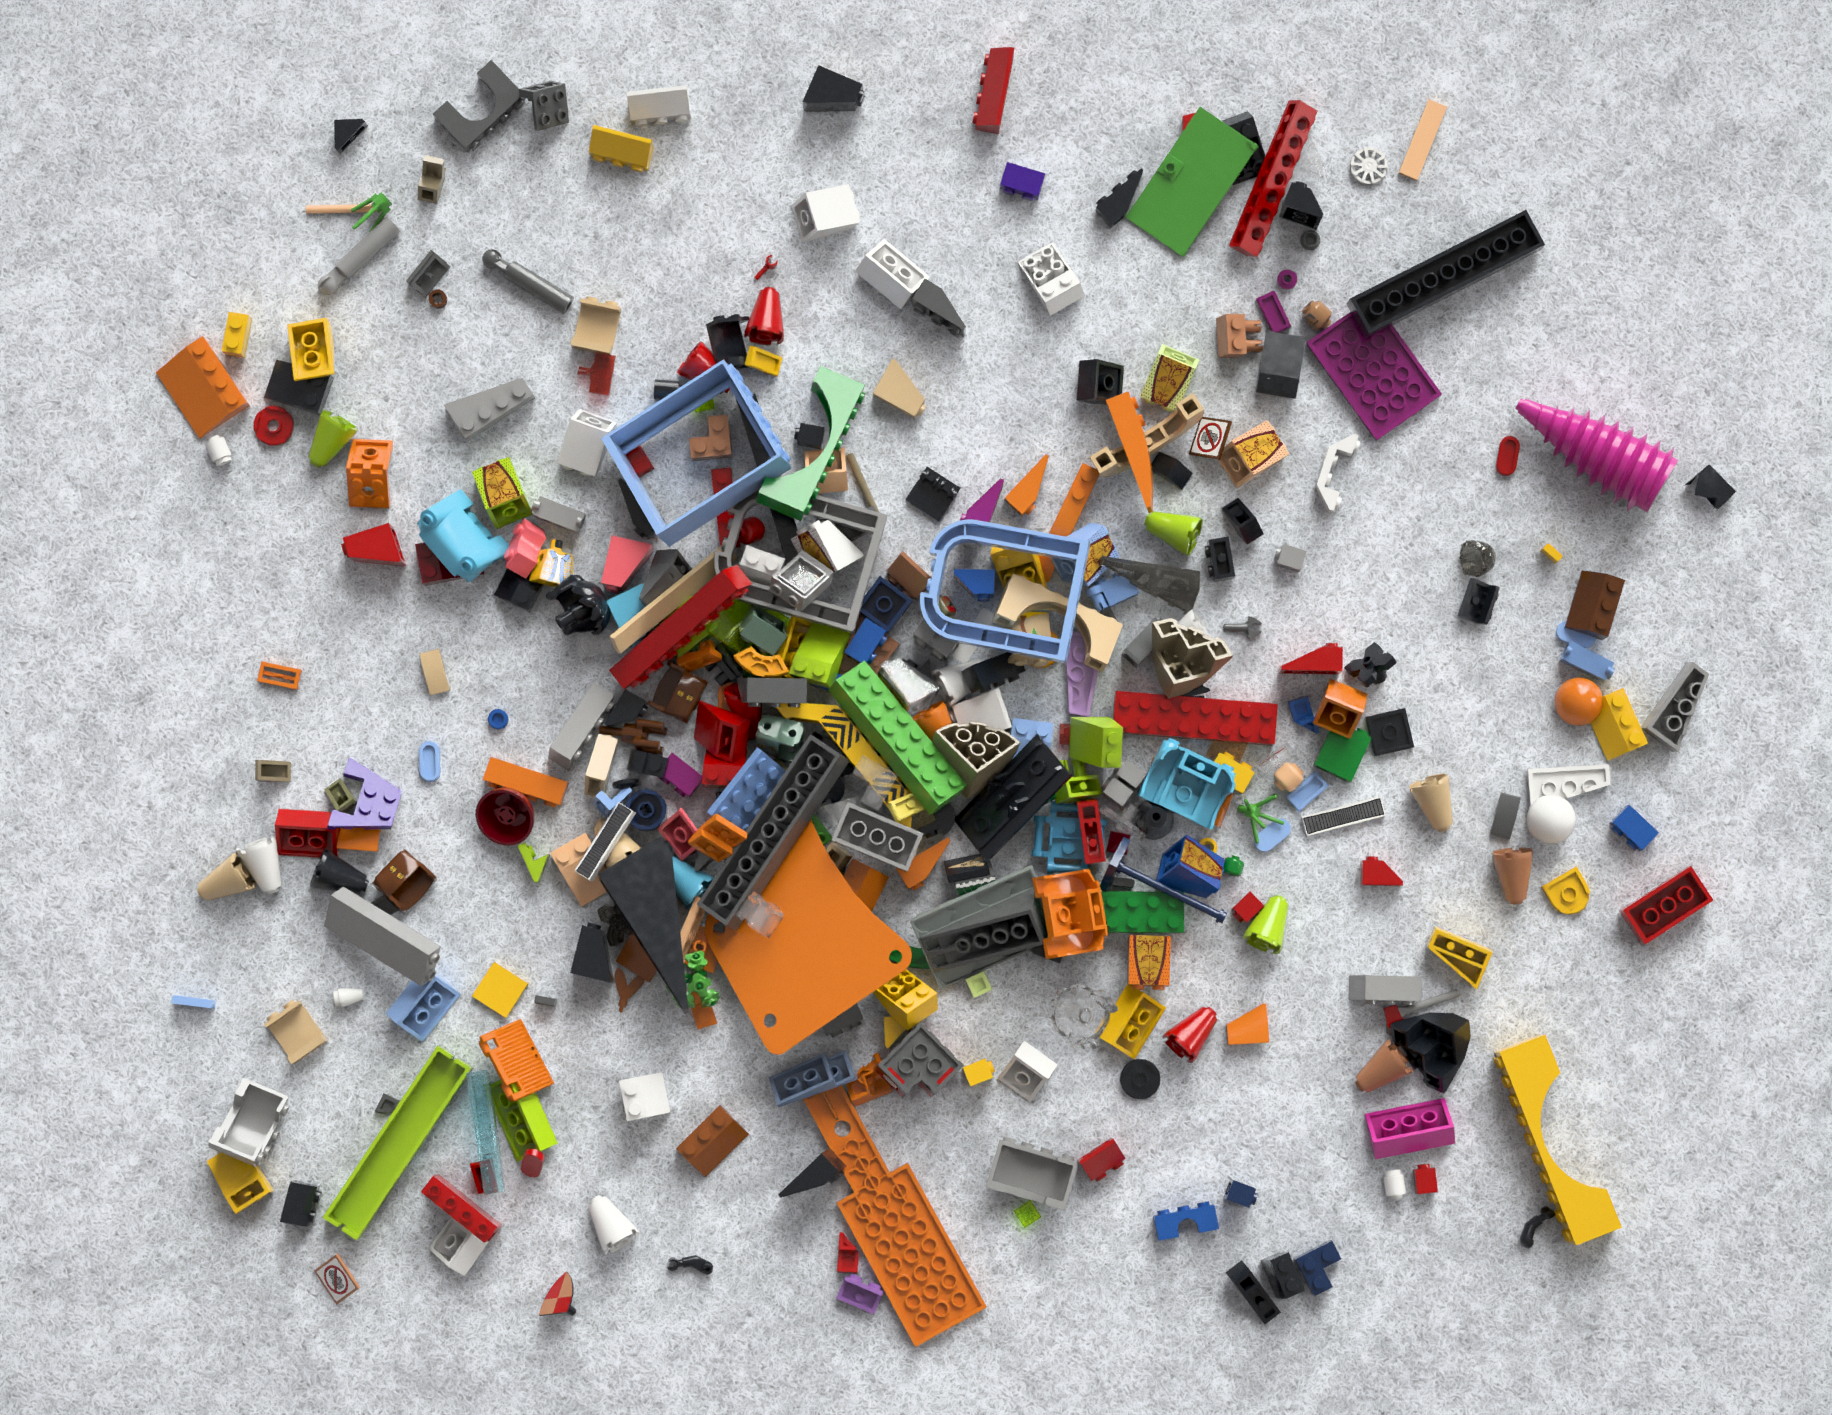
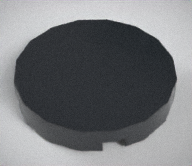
M1135 1059L1127 1063L1122 1069L1120 1083L1128 1096L1134 1099H1146L1156 1093L1160 1086L1161 1077L1154 1063L1146 1059Z

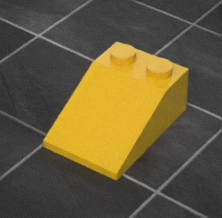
M321 318L287 324L294 381L335 375L332 327L328 319Z

